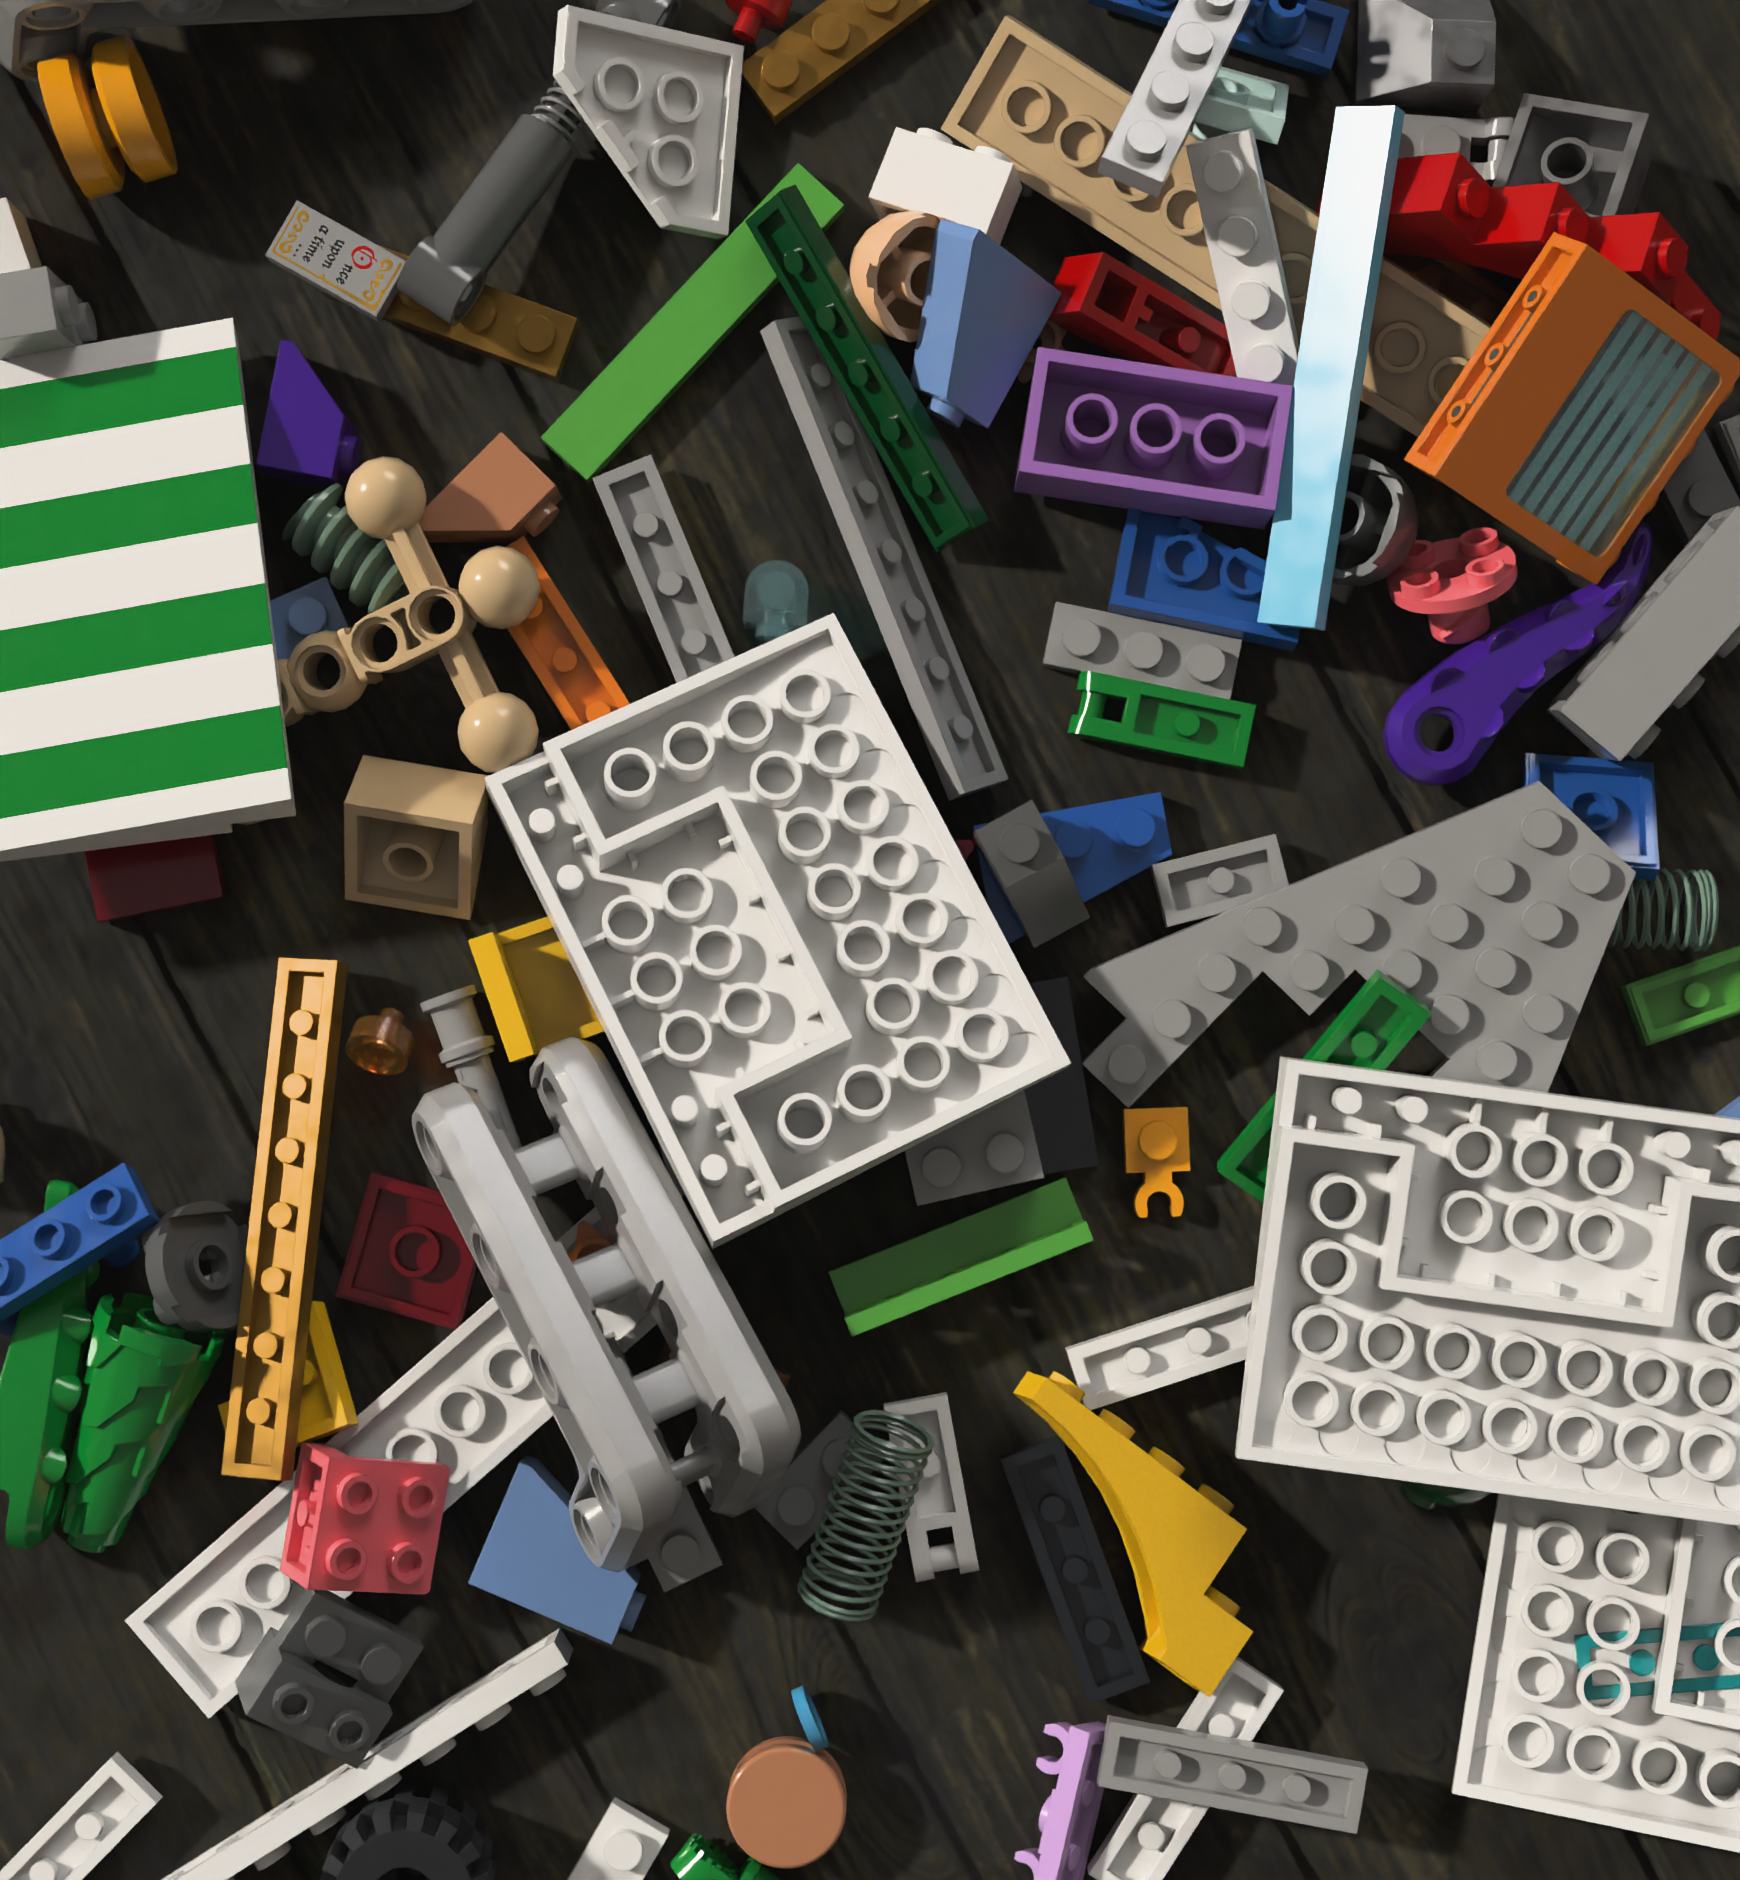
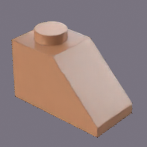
M500 432L425 507L419 524L429 543L514 542L525 536L528 532L535 537L544 531L558 515L559 509L555 505L562 499V496L556 485Z

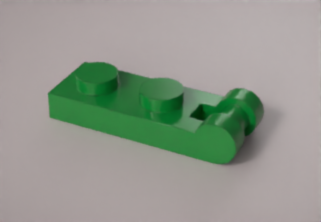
M1081 671L1079 673L1076 691L1082 695L1078 715H1071L1068 735L1084 740L1107 742L1239 770L1244 767L1256 705L1097 672ZM1107 699L1125 701L1121 723L1103 719Z

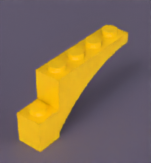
M1027 1371L1013 1393L1043 1418L1077 1456L1099 1489L1120 1531L1134 1571L1144 1619L1145 1639L1139 1646V1649L1187 1685L1211 1697L1253 1633L1251 1629L1235 1618L1240 1607L1227 1596L1210 1586L1247 1528L1229 1516L1234 1505L1224 1496L1205 1484H1202L1198 1491H1196L1184 1482L1180 1476L1185 1468L1175 1459L1154 1446L1147 1454L1130 1441L1136 1431L1122 1419L1106 1409H1103L1100 1415L1097 1416L1081 1404L1080 1401L1084 1397L1085 1392L1069 1379L1055 1371L1052 1372L1049 1378Z

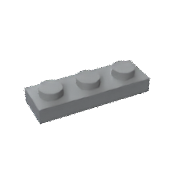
M1056 602L1042 667L1079 674L1081 671L1097 672L1230 700L1242 639Z

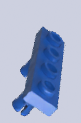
M1089 0L1088 4L1166 28L1179 0ZM1253 0L1231 48L1327 78L1331 71L1350 10L1319 0Z
M123 1162L0 1239L1 1334L4 1336L13 1335L20 1309L100 1259L106 1261L107 1264L114 1268L125 1267L136 1259L140 1246L135 1237L159 1223L160 1220L135 1169Z

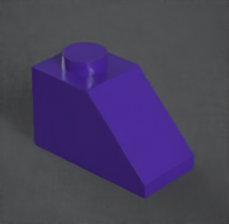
M281 340L256 465L270 478L324 488L338 483L344 490L346 475H351L358 468L361 440L359 437L354 436V427L295 343Z

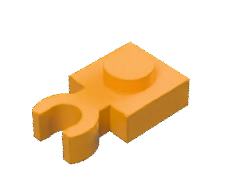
M1188 1107L1122 1109L1124 1172L1143 1173V1183L1136 1189L1133 1197V1207L1136 1215L1139 1218H1146L1148 1215L1147 1200L1149 1196L1154 1192L1161 1191L1169 1198L1170 1215L1173 1217L1181 1216L1184 1200L1180 1189L1172 1183V1172L1190 1171Z

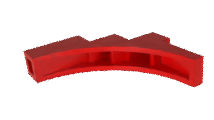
M1460 152L1398 158L1383 253L1437 258L1486 268L1523 279L1555 232L1588 244L1714 340H1717L1720 331L1721 313L1685 272L1689 246L1660 212L1590 217L1560 182L1492 188ZM1322 191V194H1321V197H1320V200H1319V203H1318V206H1317V209H1316V213H1318L1319 215H1320V209H1321V202H1322L1323 191ZM1630 310L1626 311L1618 322L1622 323ZM1640 316L1631 330L1636 333L1645 319ZM1654 326L1646 341L1651 343L1659 329ZM1668 337L1659 351L1664 354L1673 340ZM1682 347L1672 363L1677 366L1687 350Z

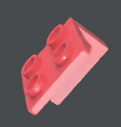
M301 1442L280 1571L307 1590L427 1594L431 1587L450 1474L449 1467L437 1462L350 1457L326 1443Z

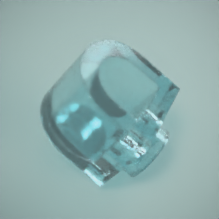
M771 560L757 566L749 575L745 585L743 625L745 629L756 630V639L772 641L808 624L810 604L808 584L803 573L795 565L782 560Z

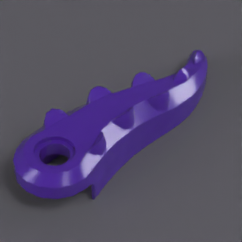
M1645 523L1637 525L1622 547L1618 560L1605 572L1597 585L1591 583L1584 588L1484 634L1453 652L1401 693L1400 698L1387 714L1383 730L1385 751L1395 769L1412 782L1428 786L1451 784L1472 772L1500 731L1528 698L1554 675L1602 642L1620 625L1629 613L1642 588L1652 555L1653 534L1650 526ZM1427 717H1443L1451 724L1454 738L1447 750L1436 752L1424 746L1420 739L1419 731L1421 724Z

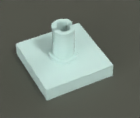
M1221 66L1195 120L1192 133L1204 140L1253 127L1255 139L1277 145L1285 122L1289 85Z

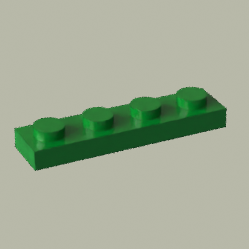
M1377 969L1303 1059L1385 1070L1431 1016L1429 1006ZM1276 1091L1217 1161V1170L1221 1175L1261 1203L1264 1202Z

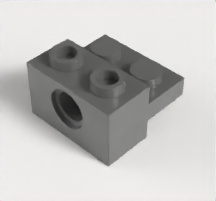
M306 1589L279 1631L272 1627L269 1628L235 1680V1684L246 1716L357 1769L393 1715L388 1702L424 1646L418 1636L328 1590Z

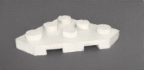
M567 5L558 11L553 77L660 228L712 239L728 236L744 46Z

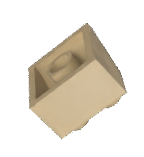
M363 755L344 801L345 900L470 920L488 824V794L485 777L489 775Z

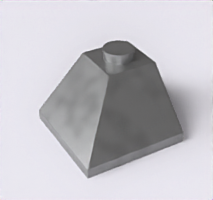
M1357 0L1354 106L1479 110L1495 85L1496 19L1490 0Z

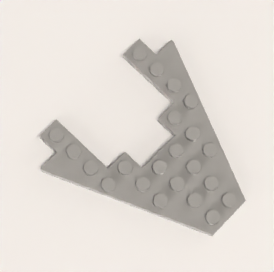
M1539 781L1091 967L1083 977L1125 1016V1019L1088 1055L1082 1064L1129 1108L1262 971L1310 1016L1354 970L1368 980L1378 969L1429 1006L1431 1016L1421 1026L1419 1031L1446 1058L1428 1076L1548 1092L1636 872Z

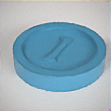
M802 1685L791 1690L797 1714L813 1749L817 1752L828 1747L829 1743L824 1726L807 1688Z

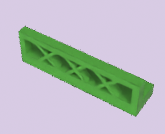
M1062 1177L831 1269L828 1273L845 1313L844 1319L853 1337L1091 1242L1094 1239L1087 1222L1082 1219L1066 1177Z

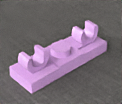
M1096 1721L1072 1725L1067 1722H1057L1045 1725L1044 1733L1055 1736L1061 1741L1063 1755L1060 1759L1050 1755L1038 1757L1036 1766L1047 1774H1059L1056 1788L1052 1789L1051 1795L1045 1801L1040 1812L1039 1830L1042 1832L1039 1849L1029 1848L1017 1851L1014 1857L1016 1861L1025 1863L1032 1869L1034 1880H1083L1104 1791V1787L1098 1786L1096 1777L1104 1739L1105 1723Z

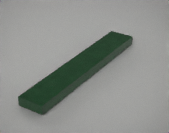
M796 184L780 190L745 222L936 552H939L989 519L878 326L871 321L855 296L851 279Z

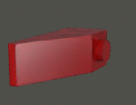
M1105 252L1064 257L1053 284L1062 295L1048 320L1094 346L1134 362L1235 376L1236 371L1225 324Z

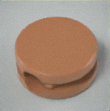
M781 1736L771 1738L749 1750L739 1761L732 1774L726 1802L729 1828L738 1845L750 1857L764 1865L781 1869L806 1866L825 1855L838 1840L846 1819L847 1790L840 1767L825 1749L816 1752L809 1740L800 1737Z

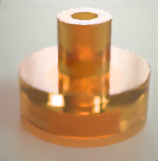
M382 1008L378 1016L368 1015L355 1021L346 1043V1053L355 1064L367 1071L381 1075H395L406 1069L415 1046V1039L412 1033L402 1025L404 1016L401 1012L393 1008Z

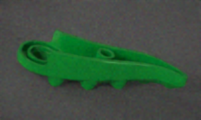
M58 1179L49 1181L45 1194L44 1212L76 1193L79 1189L73 1182ZM99 1261L19 1311L0 1375V1490L6 1491L9 1495L6 1541L10 1547L32 1551L42 1544L52 1534L62 1508L67 1483L65 1480L74 1448L75 1430L80 1413V1396L85 1379L84 1371L87 1349L90 1348L94 1329L92 1321L94 1315L90 1312L91 1286L99 1277Z

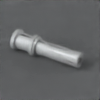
M474 984L420 1003L423 1013H430L443 1048L438 1054L441 1064L445 1063L446 1068L453 1066L459 1084L478 1090L477 1094L488 1111L496 1129L503 1130L512 1149L515 1150L522 1147L488 1054L494 1052L493 1045H495V1041L492 1035L485 1034L472 999L477 994Z

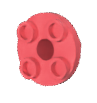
M1474 528L1464 532L1459 538L1433 543L1427 540H1416L1406 561L1387 577L1389 595L1397 606L1411 612L1427 614L1431 635L1437 641L1453 645L1472 642L1483 636L1490 627L1491 619L1488 603L1503 595L1515 583L1518 575L1516 556L1509 546L1499 542L1498 533L1491 528Z

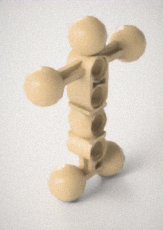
M382 456L366 461L351 474L344 494L347 512L359 530L373 538L385 540L410 594L364 616L355 623L353 628L344 627L337 632L324 630L312 633L297 644L289 659L277 660L280 686L284 698L285 727L294 725L304 715H313L319 711L332 713L347 709L361 697L367 684H376L383 680L381 673L404 671L439 654L465 707L459 719L457 735L460 748L468 760L485 772L496 773L530 758L537 747L539 732L535 715L523 700L513 694L499 692L472 632L477 622L485 627L505 629L518 625L530 616L538 602L540 583L535 567L525 555L515 549L494 546L480 550L471 557L460 574L458 589L450 588L419 524L427 502L423 480L412 466L398 458ZM446 598L454 607L455 620L448 631L440 634L432 627L429 613L432 605L437 600ZM383 626H388L396 634L398 645L394 656L384 662L374 652L373 638L379 629ZM326 654L335 657L341 670L338 682L331 689L324 687L317 676V665ZM263 820L251 821V822H243V823H236V824L250 825V824L262 822Z

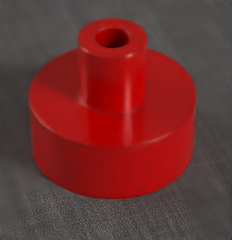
M725 0L727 7L739 16L733 28V34L749 43L756 42L761 28L768 30L782 29L793 4L792 0Z

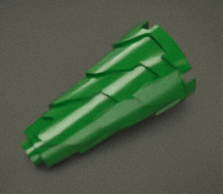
M125 1292L120 1308H113L115 1298L112 1296L113 1293H109L101 1297L92 1318L94 1329L86 1362L88 1367L80 1396V1422L65 1482L69 1483L60 1524L63 1532L69 1534L68 1543L85 1552L101 1553L105 1551L106 1546L116 1545L120 1541L138 1501L146 1494L161 1462L179 1435L195 1398L208 1380L215 1363L219 1359L227 1336L224 1329L210 1332L207 1335L205 1333L188 1331L180 1325H165L156 1316L153 1308L154 1297L150 1295Z

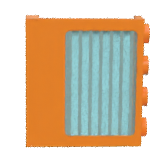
M1554 232L1404 460L1421 472L1445 484L1548 553L1564 568L1597 585L1605 572L1616 563L1621 554L1622 547L1642 518L1653 509L1658 500L1659 493L1676 468L1692 452L1698 436L1717 408L1731 395L1734 384L1740 376V358L1588 244Z

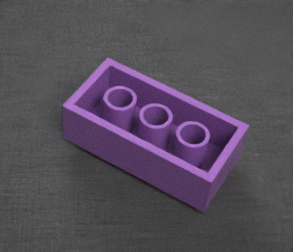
M1038 347L1032 371L1014 492L1124 509H1141L1144 512L1176 517L1185 516L1189 519L1264 530L1276 509L1293 386Z

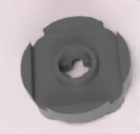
M204 1200L172 1209L163 1216L159 1223L146 1230L143 1234L142 1246L146 1253V1276L154 1297L153 1308L158 1319L167 1326L180 1325L194 1333H210L238 1324L249 1227L246 1224L237 1226L229 1216L224 1214L232 1210L222 1203ZM199 1257L201 1261H209L211 1274L202 1275L199 1268Z

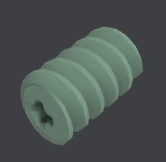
M335 483L324 491L313 495L301 506L287 523L282 533V540L292 539V549L301 557L312 555L311 566L319 573L331 571L330 583L338 590L350 588L349 600L357 607L369 604L368 614L409 595L410 592L385 540L382 539L377 542L373 537L359 530L349 517L346 505L341 509L336 506L343 492V487Z

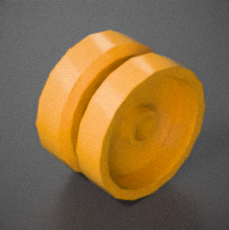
M127 34L95 43L91 53L92 73L86 63L72 51L38 62V80L52 128L73 177L85 196L93 200L121 191L126 177L124 160L130 170L145 183L176 174L178 170L176 153L162 106L142 57Z

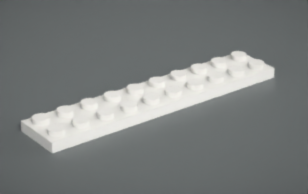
M596 1207L556 1241H561L566 1253L576 1247L578 1225L581 1221L588 1222L602 1236H611ZM635 1291L595 1308L594 1318L603 1335L614 1331L624 1353L657 1324L651 1311L644 1310ZM492 1297L357 1416L358 1425L340 1431L326 1444L350 1457L437 1462L448 1466L450 1474L444 1512L549 1420L553 1414L494 1297ZM297 1469L293 1472V1480L283 1481L125 1620L208 1719L238 1694L235 1680L270 1627L279 1631L306 1590V1588L280 1571ZM330 1591V1592H332V1593H334V1594H336V1595H338V1596H340V1597H342V1598L345 1599V1598H347L353 1591Z

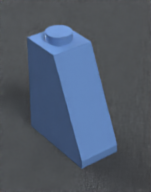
M941 219L935 230L910 383L913 389L930 400L926 410L936 418L956 428L960 427L963 420L988 428L1062 293L980 229Z
M526 1454L518 1464L468 1583L612 1645L619 1627L631 1632L647 1595L635 1589L642 1573L635 1565L617 1573L598 1568L591 1562L578 1540L570 1518V1493L539 1459Z

